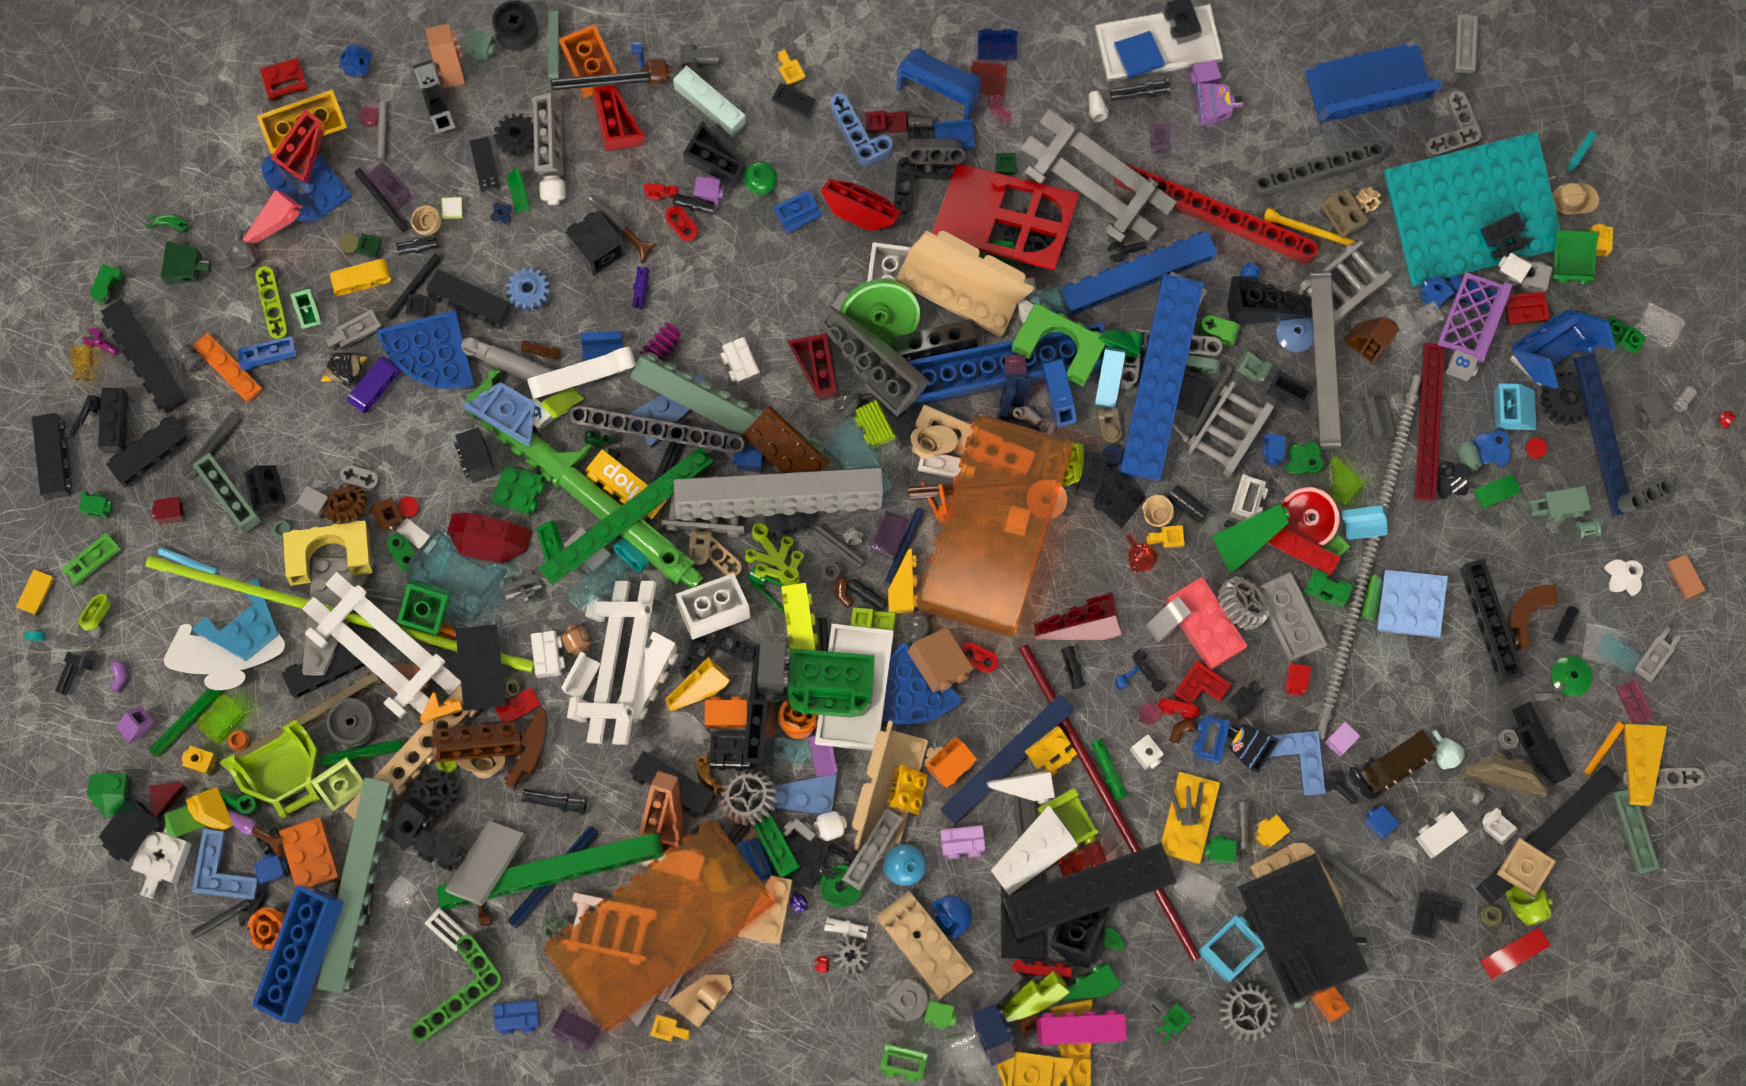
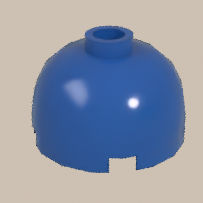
M946 895L932 903V911L936 910L937 916L934 917L935 921L946 936L952 935V939H955L968 930L971 925L972 908L967 901L955 895Z

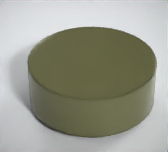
M351 233L343 235L339 240L342 252L348 255L356 253L359 243L357 236Z

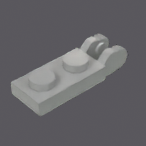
M1666 626L1660 635L1655 638L1633 669L1649 682L1658 674L1682 637L1677 633L1669 644L1664 641V638L1671 630L1669 626Z

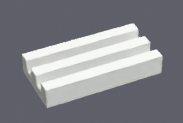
M438 908L424 924L457 952V944L454 945L431 924L434 920L456 941L460 937L437 918L439 914L462 935L469 934L442 909ZM465 938L461 941V946H463V944L468 938Z

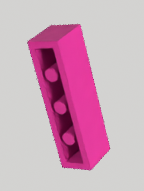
M1106 1011L1105 1015H1097V1012H1084V1016H1076L1074 1012L1063 1013V1017H1055V1013L1042 1014V1018L1036 1020L1038 1046L1113 1043L1127 1040L1125 1014H1118V1011Z

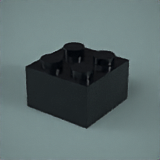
M479 427L456 434L457 441L454 442V446L459 458L463 459L460 461L466 478L470 477L472 483L496 476Z

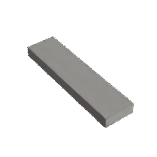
M885 807L844 875L843 881L859 891L861 890L904 819L902 816Z

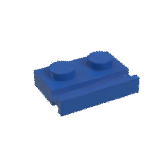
M972 119L932 123L934 139H958L963 143L964 150L975 149Z
M809 190L773 207L786 234L822 217V213Z

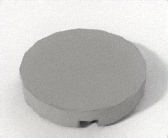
M902 979L891 985L885 1002L887 1010L892 1017L899 1021L911 1022L923 1015L927 1009L928 997L926 990L920 983L911 979Z

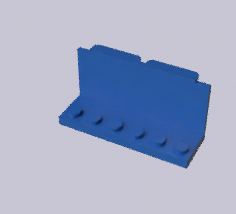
M1403 44L1316 64L1315 68L1305 70L1319 124L1430 99L1442 87L1440 79L1435 81L1428 79L1419 44L1412 46Z

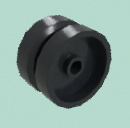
M510 0L496 8L492 24L497 40L504 48L511 51H522L535 43L538 37V25L533 9L527 3L520 0Z

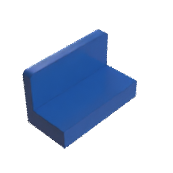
M622 332L581 333L583 361L601 357L623 348Z

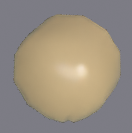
M421 206L412 214L411 225L417 233L429 236L440 229L442 223L441 215L433 206Z
M1153 495L1147 498L1143 504L1144 518L1153 527H1164L1174 517V507L1171 501L1163 495Z

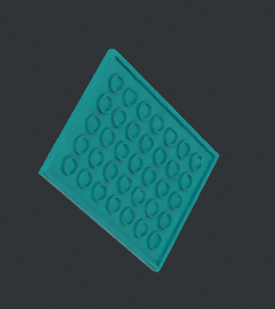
M1537 132L1383 170L1411 287L1422 285L1429 277L1433 279L1436 275L1445 279L1452 275L1457 276L1465 274V272L1469 273L1499 265L1502 258L1499 257L1493 260L1491 257V252L1497 250L1496 245L1487 247L1480 229L1515 212L1519 213L1526 229L1520 232L1519 235L1521 238L1528 236L1530 243L1525 245L1523 249L1519 251L1514 250L1510 253L1528 258L1555 251L1556 230L1560 229ZM1512 238L1503 240L1504 245L1512 243Z

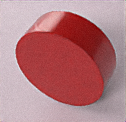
M1540 438L1531 439L1525 446L1526 454L1532 459L1543 457L1547 451L1545 441Z
M404 497L398 503V510L403 517L412 518L419 512V504L412 497Z

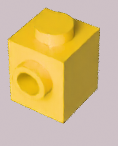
M189 746V749L183 753L182 766L211 776L218 756L214 753Z
M1276 815L1268 821L1265 818L1256 825L1259 829L1255 832L1257 835L1255 838L1262 847L1266 846L1269 849L1289 833L1290 830Z

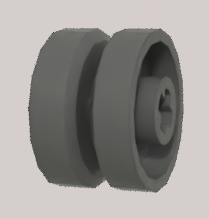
M347 698L338 701L331 707L326 719L328 732L344 747H363L376 734V716L365 703L358 699Z

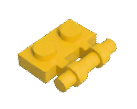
M1058 726L1025 751L1035 768L1039 769L1044 765L1045 770L1043 771L1051 772L1052 777L1058 773L1057 770L1071 763L1072 758L1077 755L1073 748L1068 752L1064 750L1070 745V742ZM1058 754L1060 758L1051 764L1050 760Z

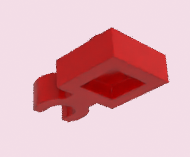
M644 183L645 198L653 201L665 199V197L673 199L675 193L679 194V187H665L664 184Z

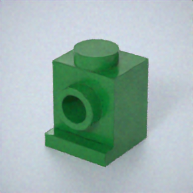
M82 491L78 511L84 516L108 519L109 513L113 510V501L108 500L102 494L94 493L91 496L87 491Z

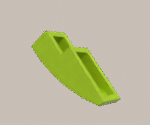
M1053 971L1038 985L1031 980L1007 1001L1001 1009L1008 1022L1022 1019L1053 1005L1067 995L1069 990L1065 981Z

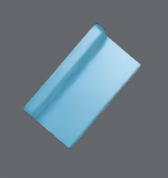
M1383 505L1342 510V519L1346 523L1348 540L1388 535L1387 512Z

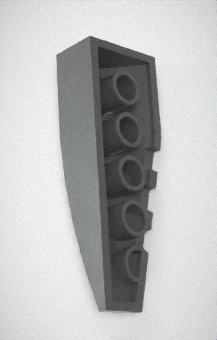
M833 306L829 307L821 319L820 323L834 343L840 346L843 356L850 360L854 366L853 370L862 377L868 391L896 416H899L921 395L930 382L884 341Z

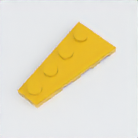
M1625 724L1623 729L1629 805L1650 806L1653 802L1667 726Z

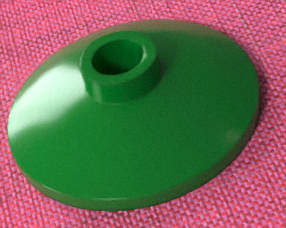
M1563 657L1552 667V684L1555 689L1564 684L1566 687L1560 693L1565 696H1580L1592 684L1593 675L1591 668L1579 657ZM1572 671L1575 672L1577 678H1572L1570 673Z

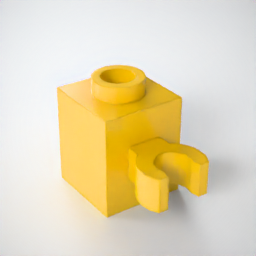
M1596 224L1589 230L1598 231L1596 256H1608L1613 248V227H1607L1605 224Z

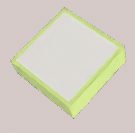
M462 197L442 198L443 219L463 218Z

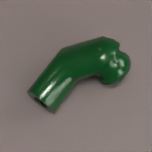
M594 431L585 432L584 441L586 444L601 448L611 441L607 434L595 437L596 433Z

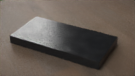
M497 624L455 629L464 711L506 707Z
M1039 873L1010 895L1007 894L1001 885V959H1044V931L1018 940L1003 901L1006 897L1043 885V873Z

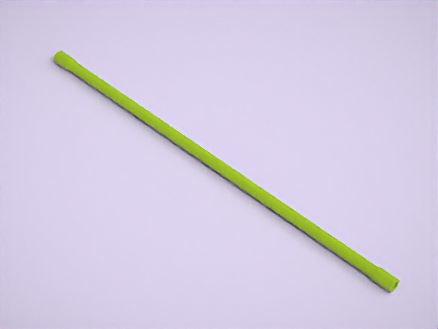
M149 555L146 560L145 566L163 572L167 571L303 609L310 601L170 562L167 559ZM323 604L329 611H332L335 608L333 606ZM350 612L344 619V621L375 629L358 613ZM396 624L413 640L457 652L456 640ZM500 653L501 664L532 673L534 661Z

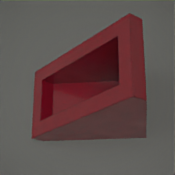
M174 782L149 786L151 812L159 821L186 790L187 787L182 783Z

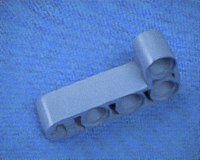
M840 93L832 96L830 102L831 113L858 164L862 167H870L889 158L892 154V139L887 135H881L869 140L848 98ZM851 120L853 123L848 125L844 121ZM855 136H859L862 139L860 141H854L852 138ZM880 145H887L888 148L885 149V150H882V149L879 148V146H880ZM863 153H869L871 156L868 158H864L861 155Z

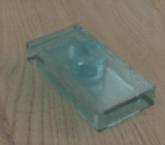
M1608 634L1604 635L1594 651L1628 674H1632L1642 657Z

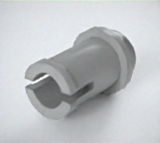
M1686 386L1681 395L1673 400V407L1679 412L1687 410L1688 404L1697 395V391L1691 386Z

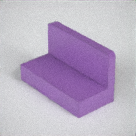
M816 736L809 737L817 778L833 774L838 775L833 746L815 744Z

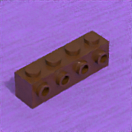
M516 722L439 728L432 730L431 747L435 763L516 755L519 753L520 737Z

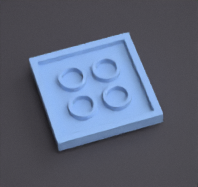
M1385 570L1377 630L1380 632L1441 638L1448 576Z

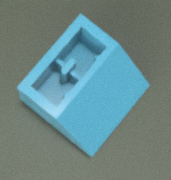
M1498 384L1493 390L1495 430H1536L1535 390L1521 384Z

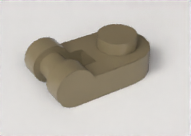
M1112 407L1111 410L1106 411L1103 409L1097 410L1102 441L1108 445L1116 444L1120 440L1122 433L1118 408ZM1112 418L1113 423L1106 424L1105 419Z
M691 529L688 557L695 563V566H703L708 562L712 531L698 532V529ZM697 540H704V545L696 544Z

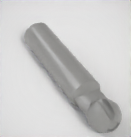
M466 337L461 343V348L467 356H474L484 360L486 364L526 381L529 378L554 371L495 345L490 346L483 343L476 337Z

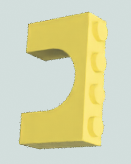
M356 520L351 523L332 524L326 527H312L307 530H292L283 533L285 573L290 586L311 583V556L318 548L326 544H338L347 549L348 568L352 576L373 573L370 533L366 521Z

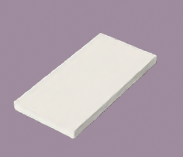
M1210 5L1194 7L1202 28L1200 38L1179 45L1176 39L1172 38L1170 23L1165 20L1163 13L1095 25L1107 82L1127 79V75L1114 48V42L1150 30L1164 59L1165 67L1138 76L1193 67L1195 64L1212 60L1221 62L1223 56ZM1177 18L1179 23H1186L1185 19Z
M832 624L828 647L829 652L874 655L872 698L870 706L863 716L839 717L819 715L815 744L873 751L876 736L881 731L894 631Z

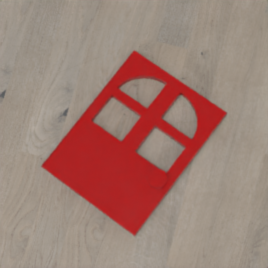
M956 164L932 234L937 236L940 231H945L974 246L979 252L1055 270L1080 193L963 164ZM1007 187L1033 194L1027 214L1000 208L1007 192ZM1042 196L1049 198L1059 207L1062 223L1035 217ZM995 222L1022 228L1015 249L988 243ZM1030 231L1056 237L1051 245L1041 251L1023 252Z

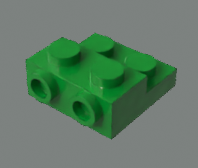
M505 465L490 502L493 505L530 517L531 512L534 513L538 505L537 497L539 493H543L546 483L541 475Z

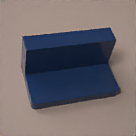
M1007 374L999 400V416L1007 417L1010 406H1024L1031 384V377Z

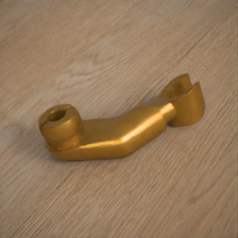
M700 755L696 759L698 778L709 789L712 788L716 798L720 799L717 792L719 790L726 792L727 790L724 786H719L717 781L711 776L708 758Z

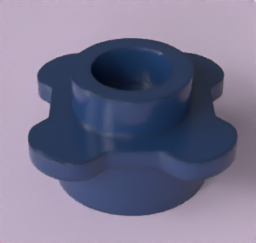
M495 203L493 205V214L490 215L491 220L503 224L509 223L510 213L513 211L512 207Z

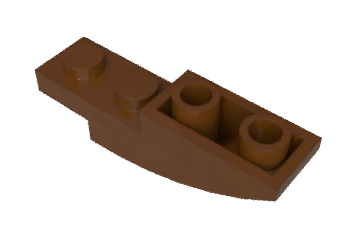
M542 707L539 711H535L530 718L532 723L519 736L521 740L520 745L525 750L519 752L515 759L517 762L513 769L510 768L504 778L506 780L504 784L512 790H515L524 773L533 776L542 757L547 736V713Z

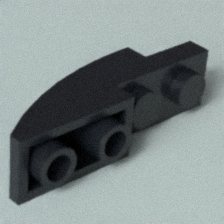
M1531 701L1511 710L1520 728L1515 733L1539 770L1554 784L1571 777V773L1555 739H1548Z

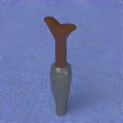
M592 194L587 200L597 211L599 210L617 233H622L638 248L640 261L643 263L647 257L648 250L654 248L657 242H642L628 228L627 222L623 217Z

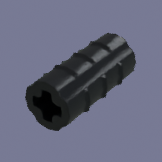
M1179 485L1175 486L1167 497L1174 506L1198 524L1202 522L1210 511L1203 503L1199 502Z

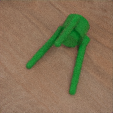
M755 565L748 576V580L752 581L751 586L756 588L780 612H784V609L760 584L764 586L769 581L779 587L785 585L768 575L763 578L757 577L755 575Z

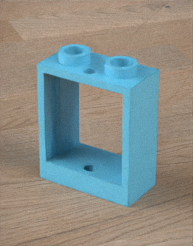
M1237 915L1234 916L1198 951L1202 958L1226 983H1229L1264 949L1259 934L1257 932L1253 933L1248 928L1250 925L1242 916L1240 918ZM1234 925L1255 949L1231 971L1210 947Z

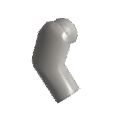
M1017 407L1013 410L1015 418L1030 420L1036 427L1043 421L1031 407Z

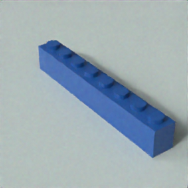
M1197 232L1190 236V239L1185 241L1183 239L1177 240L1172 243V246L1167 248L1164 246L1159 247L1152 254H1142L1129 263L1124 261L1118 264L1117 268L1102 270L1097 276H1086L1079 283L1066 284L1062 287L1059 297L1068 317H1071L1159 282L1164 274L1170 275L1171 272L1175 274L1181 273L1214 260L1217 251L1208 232L1202 234Z

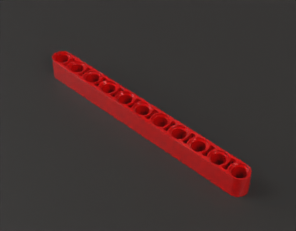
M1125 163L1146 180L1150 177L1159 184L1157 188H1163L1164 193L1177 201L1173 207L1175 210L1302 263L1312 262L1318 252V245L1313 240ZM1114 176V182L1118 186L1135 192ZM1180 195L1183 200H1176L1174 196ZM1199 203L1201 208H1195L1192 204ZM1211 211H1218L1220 215L1214 216ZM1235 218L1238 223L1234 224L1229 219ZM1248 226H1254L1257 230L1250 231ZM1266 234H1273L1275 239H1269ZM1285 241L1292 242L1294 246H1287L1285 244ZM1303 249L1311 250L1312 254H1306Z

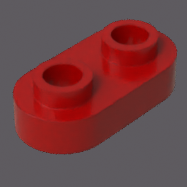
M669 207L665 212L666 223L682 241L691 242L695 240L698 235L696 224L681 207ZM673 216H678L679 219H678V220H672V217H673ZM689 230L691 234L685 235L684 232Z
M965 643L960 647L964 655L967 651L973 653L971 658L966 657L973 668L984 673H992L997 669L999 661L993 652L973 643ZM989 660L992 665L987 667L984 665V661Z
M1159 699L1158 709L1163 714L1173 715V713L1181 714V717L1184 719L1190 718L1192 720L1194 717L1199 716L1200 707L1170 699Z

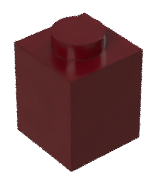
M179 497L153 500L154 507H151L152 518L160 525L185 521L183 501Z

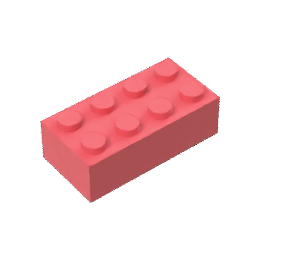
M1203 577L1167 598L1166 606L1179 597L1191 611V615L1181 622L1179 626L1205 666L1211 671L1242 653L1247 648V644L1234 624H1232L1230 618H1227L1226 613L1222 612L1223 608L1219 606V601Z

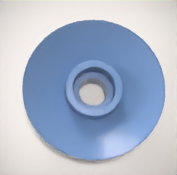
M1309 318L1280 321L1276 329V337L1279 344L1287 351L1294 353L1308 350L1314 344L1313 322ZM1299 328L1301 330V333H1295L1294 329Z

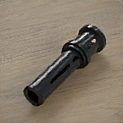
M1165 77L1164 80L1153 82L1148 80L1146 84L1109 89L1111 101L1146 95L1152 98L1154 95L1164 93L1170 95L1168 77Z
M527 789L523 791L525 796L522 795V802L560 808L562 812L573 811L578 812L580 815L585 814L587 797H571L567 793L560 796Z

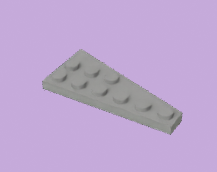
M313 558L309 600L315 597L322 604L336 607L342 599L325 585L330 578L337 572L353 587L359 585L363 588L369 579V574L352 576L348 568L347 558ZM372 558V568H374L376 559ZM308 615L306 631L310 627L315 630L319 624ZM342 621L345 625L349 623L348 621ZM331 634L325 639L328 644L323 649L306 636L303 675L326 674L339 642Z

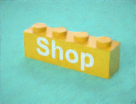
M604 450L598 453L585 470L588 473L586 476L595 483L598 481L604 485L603 489L611 496L615 494L619 497V502L622 505L648 486ZM664 501L662 504H660L658 507H656L642 519L644 521L646 519L648 521H651L666 501Z

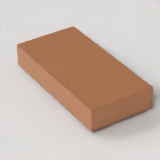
M1686 554L1666 563L1685 600L1705 591Z

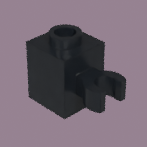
M1255 680L1248 685L1247 689L1242 686L1225 704L1239 719L1257 703L1258 700L1255 697H1259L1264 692L1263 688L1258 692L1253 690V686L1256 683Z

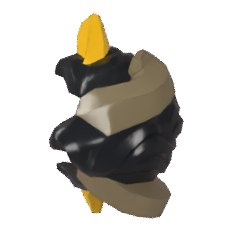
M347 352L334 353L328 361L327 369L321 381H333L334 383H342L344 386H350L354 377L358 375L361 365L367 360V357H360Z

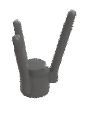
M1167 779L1166 783L1177 814V821H1181L1182 826L1197 825L1198 819H1200L1203 783H1199L1196 809L1191 804L1190 786L1186 787L1187 807L1182 808L1181 812L1171 782Z

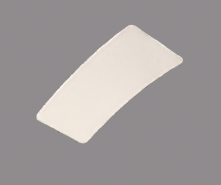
M408 518L396 529L424 553L435 542L433 538Z

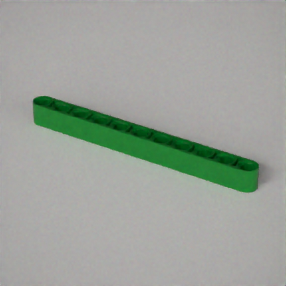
M648 834L505 869L486 900L661 858L664 856L660 834ZM448 883L436 887L439 908L442 910L473 904V902L447 893L445 888Z

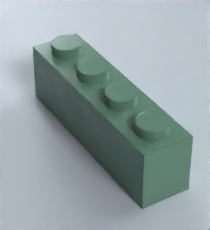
M210 453L192 464L244 533L262 522Z

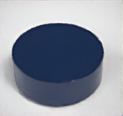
M1109 445L1105 447L1102 455L1107 456L1106 465L1116 466L1121 462L1123 453L1118 446Z

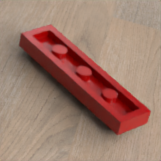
M1282 528L1267 542V544L1329 576H1332L1341 560L1339 556L1285 528Z

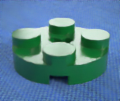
M837 865L830 868L836 871V876L834 879L822 876L820 891L823 899L829 905L836 908L852 906L859 899L862 888L859 891L844 881L847 889L838 892L835 884L843 881L842 879L849 866Z

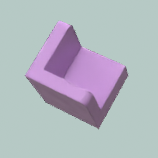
M1344 722L1325 743L1340 757L1360 736Z

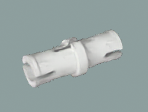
M827 917L824 931L840 933L844 937L850 935L866 940L867 933L863 932H868L869 926L850 923V920L844 922Z

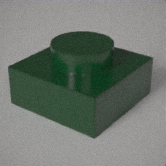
M996 153L995 173L1015 175L1016 153Z
M361 233L356 253L377 258L382 239Z

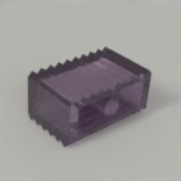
M380 163L368 174L372 183L397 209H400L412 199L409 188L401 182V179L385 163Z
M885 511L884 516L880 515L876 527H879L877 534H872L869 545L872 546L871 552L894 560L909 519L889 511Z
M563 1008L551 1032L555 1034L554 1038L565 1044L568 1040L574 1043V1049L584 1053L585 1050L591 1052L602 1028Z

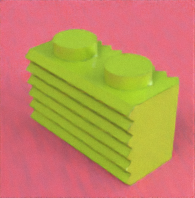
M878 400L855 410V417L853 419L856 426L863 429L865 434L862 436L867 446L871 445L872 449H876L895 440V434Z

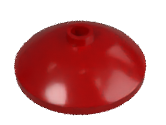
M1305 487L1293 491L1285 498L1281 507L1285 505L1290 515L1287 518L1289 523L1284 527L1285 529L1320 547L1333 539L1340 525V512L1337 503L1327 492L1315 487ZM1311 513L1316 515L1314 521L1310 518Z

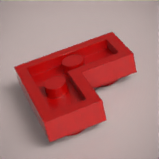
M1196 661L1173 693V696L1184 703L1192 704L1202 690L1219 703L1231 684L1199 661Z

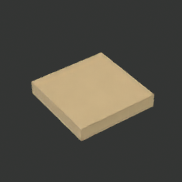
M1518 838L1497 875L1528 895L1535 897L1556 861L1521 838Z

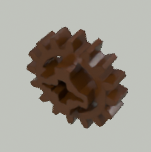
M347 484L345 488L340 485L339 490L333 488V493L326 495L328 500L322 509L328 520L331 519L333 523L339 521L340 524H343L344 520L351 523V518L358 519V514H364L362 508H367L368 506L366 504L368 499L363 489L358 488L357 485L351 487L350 484Z

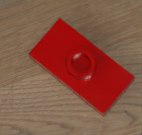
M530 687L507 700L506 707H498L495 710L502 722H514L541 707V704Z

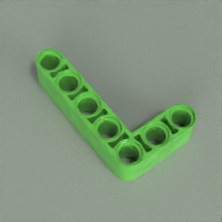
M464 935L460 937L457 941V949L477 978L417 1021L410 1030L414 1040H426L500 985L501 975L473 936ZM465 938L470 939L473 943L469 951H465L461 947V941ZM476 956H482L485 959V965L482 968L474 966L473 960ZM489 973L497 976L498 981L495 985H488L486 983V976ZM472 986L478 987L480 990L479 997L471 998L468 994V989ZM454 999L460 1000L462 1002L461 1010H452L450 1006L451 1001ZM441 1012L444 1015V1022L441 1024L435 1023L433 1021V1014ZM423 1025L426 1027V1035L423 1037L417 1036L415 1033L416 1026Z

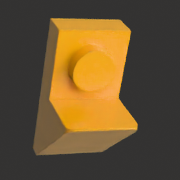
M433 692L420 718L421 722L425 724L464 711L462 703L452 699L444 702V706L440 707L437 695Z

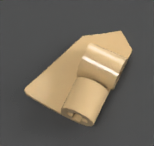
M705 975L669 999L667 1003L697 1027H700L709 1013L715 1010L732 990L730 975Z

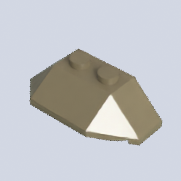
M1499 753L1489 755L1461 772L1462 777L1541 799L1546 797L1548 793L1534 768L1527 765L1526 761L1521 759H1514L1512 761Z

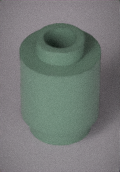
M1469 441L1458 445L1457 454L1459 462L1467 465L1472 472L1478 471V467L1482 464L1474 442Z

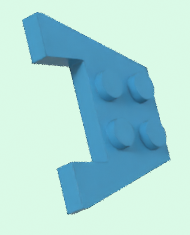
M256 577L249 582L250 584L261 587V584ZM244 593L253 605L222 630L218 631L207 617L195 625L192 630L197 635L247 661L275 639L279 633L266 599Z

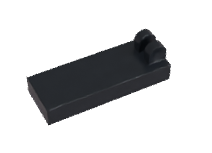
M489 136L470 140L481 193L493 188L500 189Z

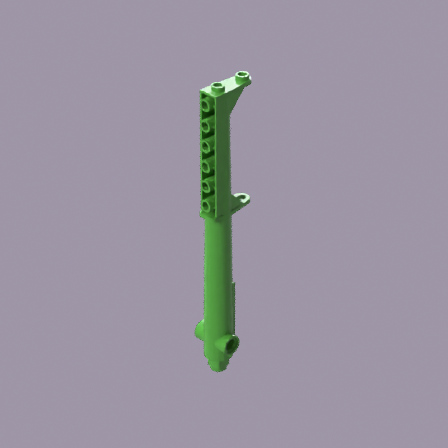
M493 368L488 373L487 379L476 390H472L467 395L466 401L470 402L479 397L478 395L482 392L491 390L501 378L503 372L500 369ZM465 411L471 418H478L481 421L482 427L488 432L492 430L496 433L495 437L501 443H508L514 454L518 457L522 455L526 458V463L531 468H538L542 472L543 478L548 482L552 480L553 486L556 489L562 486L601 521L621 507L619 503L576 470L592 451L593 446L591 444H587L580 452L559 453L532 431L531 445L528 447L469 411ZM640 519L619 535L621 538L628 540L652 565L675 584L681 585L684 583L691 589L702 585L705 578L695 570V563L643 519Z

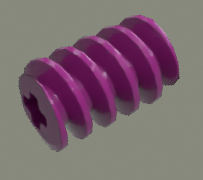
M666 321L664 323L665 328H659L660 334L655 333L653 335L654 339L648 340L649 345H644V351H639L640 354L653 353L659 359L665 361L666 358L663 354H671L669 347L677 348L674 341L682 342L679 337L681 335L680 331Z

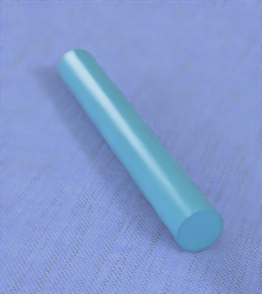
M160 547L158 550L159 555L186 566L213 574L218 572L216 568L164 547Z

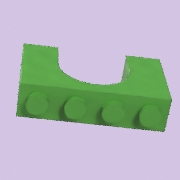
M1034 303L1012 344L1011 351L1030 359L1043 336L1052 332L1064 333L1074 341L1077 348V354L1067 371V379L1084 387L1106 344L1099 340V336L1102 333L1092 332L1086 329L1087 327L1082 323H1074L1068 320V317L1064 314H1056L1050 311V308L1046 305Z

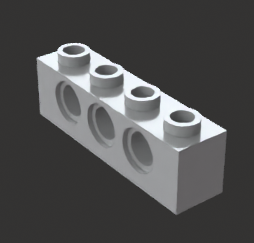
M551 93L533 97L535 171L543 177L564 175L562 102Z

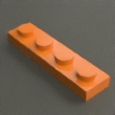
M208 332L193 345L195 350L204 357L247 403L263 390L245 370L240 368V365Z

